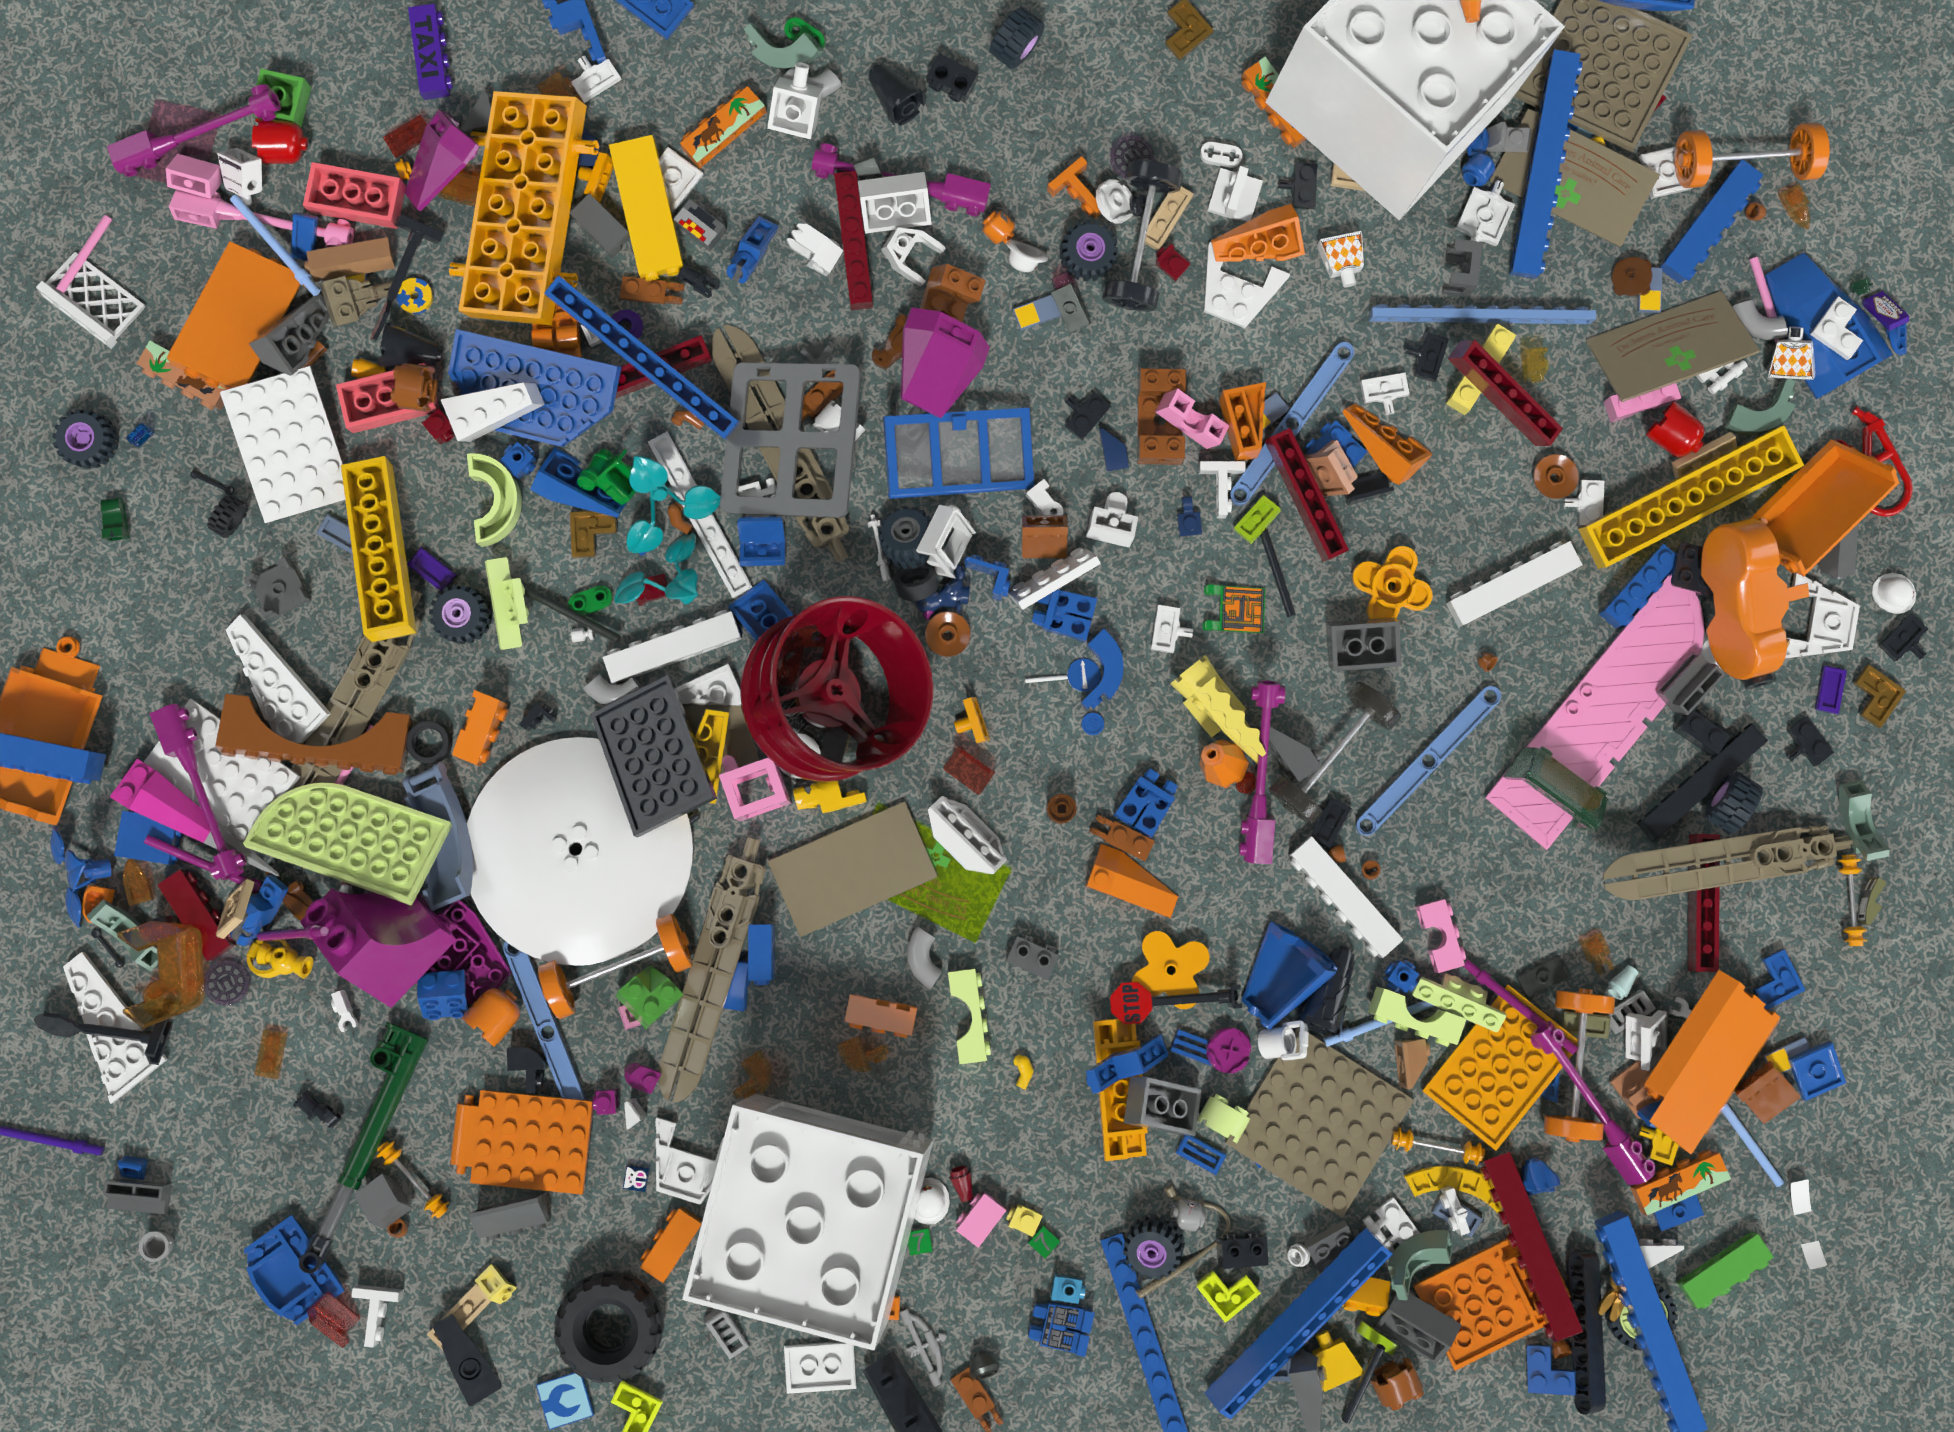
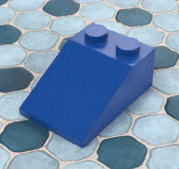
M762 580L728 606L754 642L775 623L793 615L765 580ZM803 628L793 631L787 637L780 656L807 636Z

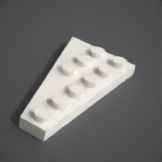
M240 614L226 629V632L236 655L240 656L244 665L243 671L245 676H248L253 686L251 689L263 717L269 722L274 733L289 741L303 744L331 713L245 614Z
M81 952L63 966L70 989L74 993L78 1004L79 1015H82L84 1024L137 1031L145 1030L85 952ZM86 1034L95 1061L98 1062L102 1074V1082L106 1085L110 1104L117 1101L168 1060L163 1053L159 1065L149 1064L144 1054L147 1044H142L140 1041Z

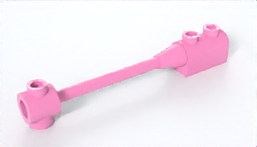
M176 190L169 205L175 220L216 229L221 220H247L235 205L221 199V195L217 192L209 199ZM254 213L262 224L292 230L293 221ZM339 219L337 224L329 223L326 228L317 227V236L324 237L326 248L352 244L354 229L350 227L351 224L348 221Z

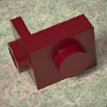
M664 573L647 577V579L664 587L668 585ZM644 584L645 588L642 594L635 600L639 606H643L650 601L666 598L664 591L650 584Z

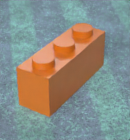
M682 1206L678 1210L673 1209L666 1219L669 1222L665 1230L660 1228L653 1239L656 1244L652 1250L647 1248L640 1259L643 1261L640 1268L662 1283L667 1279L702 1225V1219Z

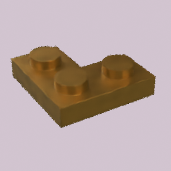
M1181 0L1168 11L1167 15L1180 30L1169 38L1165 45L1180 61L1213 34L1214 30L1188 0Z
M593 511L570 512L572 558L596 557L595 535L617 533L616 517Z
M1870 665L1865 666L1853 683L1871 696L1860 716L1877 728L1883 726L1906 693V690Z

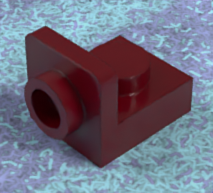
M1171 243L1168 248L1164 246L1157 253L1156 266L1176 282L1189 268L1190 263L1174 250L1175 246Z

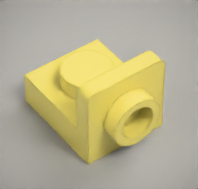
M1017 1203L1015 1208L1011 1206L1006 1220L1009 1221L1008 1227L1015 1228L1033 1237L1043 1215Z
M493 1264L475 1280L487 1298L498 1304L507 1301L516 1290V1286L508 1282Z

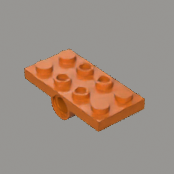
M555 304L552 325L532 324L533 330L531 334L534 347L582 358L579 323L557 304Z

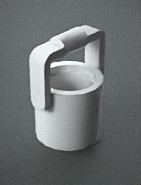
M1303 1021L1283 1023L1282 1027L1261 1030L1258 1035V1047L1261 1055L1265 1059L1281 1057L1282 1060L1305 1058L1309 1037L1308 1026ZM1300 1027L1299 1053H1295L1297 1043L1295 1033L1292 1028Z

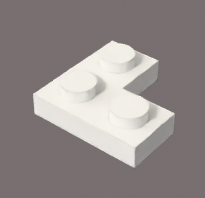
M1837 297L1810 335L1846 360H1849L1863 341L1845 328L1857 309L1840 297Z

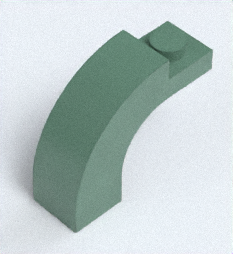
M749 23L744 28V31L748 34L746 36L748 41L753 46H758L752 54L769 66L795 68L796 63L809 64L824 52L812 35L808 33H803L792 45L780 48L770 41L757 24Z
M1786 378L1780 382L1772 404L1765 411H1754L1737 404L1731 408L1723 429L1738 435L1754 436L1763 434L1780 425L1790 416L1796 406L1789 402L1794 396L1795 389L1793 387L1796 381Z
M1862 780L1840 784L1839 807L1846 835L1853 842L1850 845L1856 854L1861 853L1866 861L1889 857L1890 849L1879 836L1872 820V793Z
M103 899L87 915L89 921L114 936L128 950L134 962L147 970L152 971L167 956L158 940L136 918L117 905L115 907Z
M1448 1230L1427 1231L1414 1235L1400 1244L1393 1252L1388 1263V1269L1391 1276L1392 1290L1396 1291L1398 1300H1408L1411 1278L1418 1269L1429 1264H1450L1453 1244Z

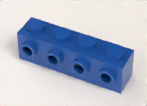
M1665 544L1657 547L1599 612V615L1615 629L1622 625L1626 627L1634 619L1635 616L1632 614L1637 608L1641 610L1649 602L1647 597L1650 593H1656L1663 586L1662 580L1664 577L1672 575L1676 554Z

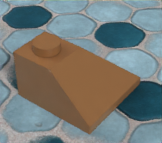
M1424 1038L1394 1040L1400 1087L1412 1089L1428 1063L1427 1056H1430V1045L1428 1042L1426 1043Z

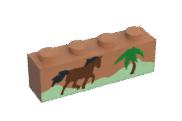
M152 341L148 342L136 363L143 368L141 371L143 374L152 379L155 376L162 378V384L171 389H174L175 386L182 389L181 394L191 400L194 397L201 399L200 404L210 410H213L214 407L219 410L223 408L224 403L220 392L225 391V388L218 386L216 389L207 385L202 378L197 377L193 379L183 373L184 370L171 365L166 358L170 351Z

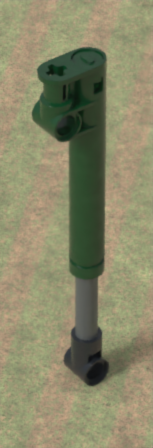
M386 1022L385 1025L388 1028L382 1040H379L375 1050L370 1054L371 1064L388 1074L342 1169L343 1172L337 1180L340 1185L317 1233L314 1232L305 1253L299 1259V1267L304 1273H314L323 1267L325 1257L333 1242L331 1238L353 1191L359 1190L362 1179H364L429 1041L427 1038H422L393 1023ZM382 1051L388 1057L383 1065L377 1061V1056ZM310 1255L314 1256L317 1260L315 1268H311L307 1264V1258Z

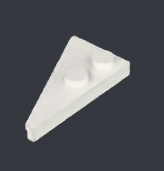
M729 664L676 688L682 704L741 706L740 688Z

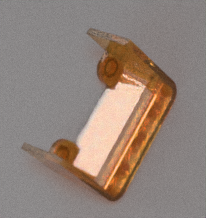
M150 921L117 933L119 939L137 952L157 945L159 980L150 983L145 988L143 993L144 1002L123 1009L124 1015L140 1027L146 1028L195 1009L202 1004L205 991L202 936L199 929L190 924Z

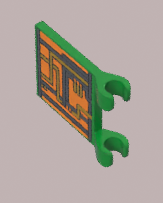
M1212 584L1204 587L1205 595H1220L1219 621L1207 620L1203 622L1204 631L1264 633L1265 588Z

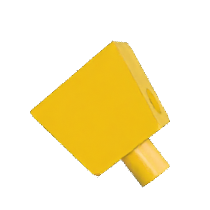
M1328 1330L1315 1335L1320 1347L1311 1352L1319 1358L1320 1365L1326 1369L1327 1380H1324V1392L1363 1375V1369L1341 1338L1332 1341Z

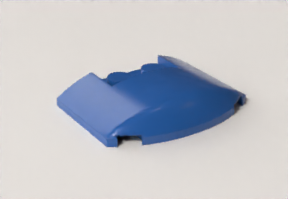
M291 1215L246 1247L244 1254L247 1253L248 1266L246 1268L250 1280L264 1303L280 1317L283 1316L293 1320V1324L299 1325L343 1293L345 1289L337 1274L331 1269L326 1260L323 1267L314 1273H304L300 1269L299 1259L305 1253L311 1239L304 1227ZM311 1255L307 1258L309 1267L315 1268L317 1265L316 1258Z

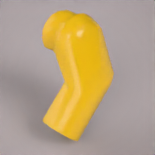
M1018 1054L1013 1060L1014 1065L1018 1066L1021 1073L1016 1086L1026 1090L1034 1070L1030 1059L1027 1056Z

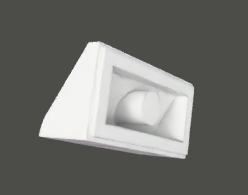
M635 1098L624 1103L627 1130L647 1115Z

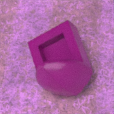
M630 1063L625 1066L624 1077L627 1084L632 1088L652 1094L661 1073L639 1063Z

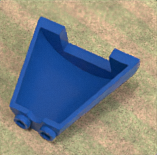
M1271 921L1241 1001L1248 1007L1247 1011L1259 1017L1261 1019L1260 1023L1271 1030L1274 1025L1333 977L1337 972V966L1323 951L1305 938L1302 940L1299 936L1294 935V932Z

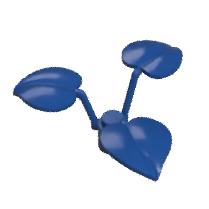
M55 825L52 827L50 839L51 854L57 865L65 861L67 880L70 886L67 888L65 895L66 909L73 923L79 928L81 927L79 924L81 903L77 894L78 890L90 883H96V879L110 877L111 865L108 859L93 861V859H79L72 850H67L64 854V843ZM84 873V877L89 878V880L78 884L81 874Z

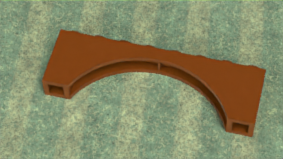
M225 694L215 747L222 755L228 757H235L236 754H240L248 759L266 757L273 762H281L284 759L291 760V763L298 765L310 762L318 767L336 765L337 768L343 770H350L351 767L360 768L363 772L372 773L374 770H380L384 774L397 775V772L404 773L408 751L406 745L407 735L412 728V719L407 714L386 712L374 727L355 739L331 746H309L289 741L270 730L260 720L249 696Z

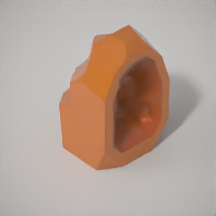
M95 885L87 886L82 902V912L87 922L92 923L87 915L103 899L112 904L115 889Z

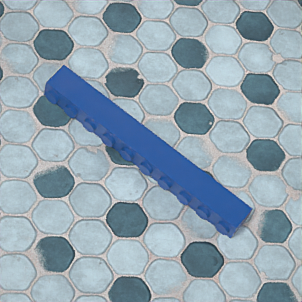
M1554 49L1549 57L1509 275L1536 279L1539 274L1544 272L1545 260H1542L1543 253L1548 250L1550 241L1546 237L1548 229L1551 230L1554 216L1550 215L1552 207L1555 208L1557 204L1558 194H1555L1556 185H1560L1562 172H1559L1560 163H1564L1566 150H1563L1564 141L1567 142L1570 135V128H1567L1568 119L1573 117L1574 106L1571 103L1572 98L1577 95L1579 84L1575 83L1576 76L1580 75L1583 62L1579 61L1581 55L1579 53Z
M559 275L545 291L544 294L722 439L726 441L740 424L737 419Z
M1619 1210L1595 1220L1594 1222L1597 1227L1595 1234L1605 1248L1603 1251L1604 1258L1608 1264H1611L1613 1270L1611 1277L1621 1291L1619 1298L1624 1307H1627L1629 1313L1627 1315L1628 1322L1636 1331L1635 1341L1645 1355L1643 1362L1646 1368L1651 1371L1653 1377L1651 1378V1383L1655 1391L1660 1395L1659 1405L1662 1411L1667 1414L1669 1420L1666 1423L1670 1432H1703L1707 1430L1706 1422L1629 1216Z
M1367 1228L1360 1232L1355 1240L1347 1248L1343 1249L1339 1256L1330 1265L1325 1267L1323 1272L1307 1286V1289L1298 1298L1294 1299L1281 1315L1276 1317L1275 1321L1259 1335L1258 1339L1249 1348L1245 1349L1242 1355L1233 1364L1228 1366L1226 1371L1210 1385L1205 1395L1219 1413L1231 1420L1393 1255L1374 1233Z

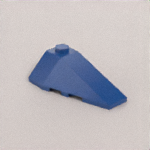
M554 447L538 470L530 490L550 501L618 518L626 503L620 505L598 486L590 491L580 487L577 479L583 470L579 467L581 462Z

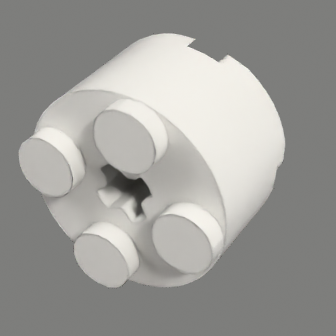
M831 400L814 419L816 422L813 426L820 432H837L840 426L841 407ZM858 422L855 441L865 431Z

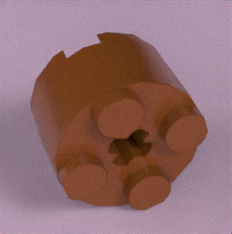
M410 363L396 366L393 372L394 379L396 380L395 388L391 391V401L396 402L397 406L401 409L430 411L429 403L435 402L437 394V380H434L432 376L435 369L432 366Z
M1405 1357L1402 1359L1403 1362L1395 1364L1394 1360H1391L1379 1366L1374 1372L1375 1376H1372L1370 1380L1381 1405L1390 1407L1392 1411L1401 1409L1405 1402L1411 1399H1418L1424 1394L1423 1384L1410 1358Z

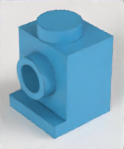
M1054 1274L1051 1300L1079 1304V1298L1084 1299L1086 1285L1082 1284V1278ZM1072 1287L1073 1293L1066 1294L1065 1288Z

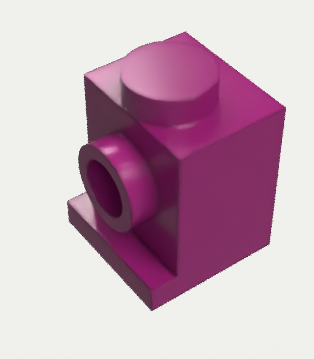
M618 1089L595 1090L593 1109L596 1110L597 1115L620 1112Z

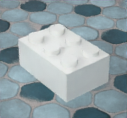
M925 172L858 181L865 234L895 230L898 227L909 228L931 225Z

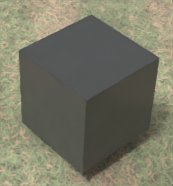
M384 1174L379 1175L354 1194L368 1222L383 1229L412 1209L397 1180Z

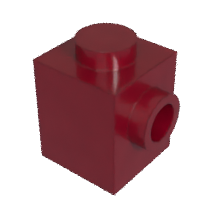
M440 409L422 422L428 432L441 445L449 442L455 436L448 417Z

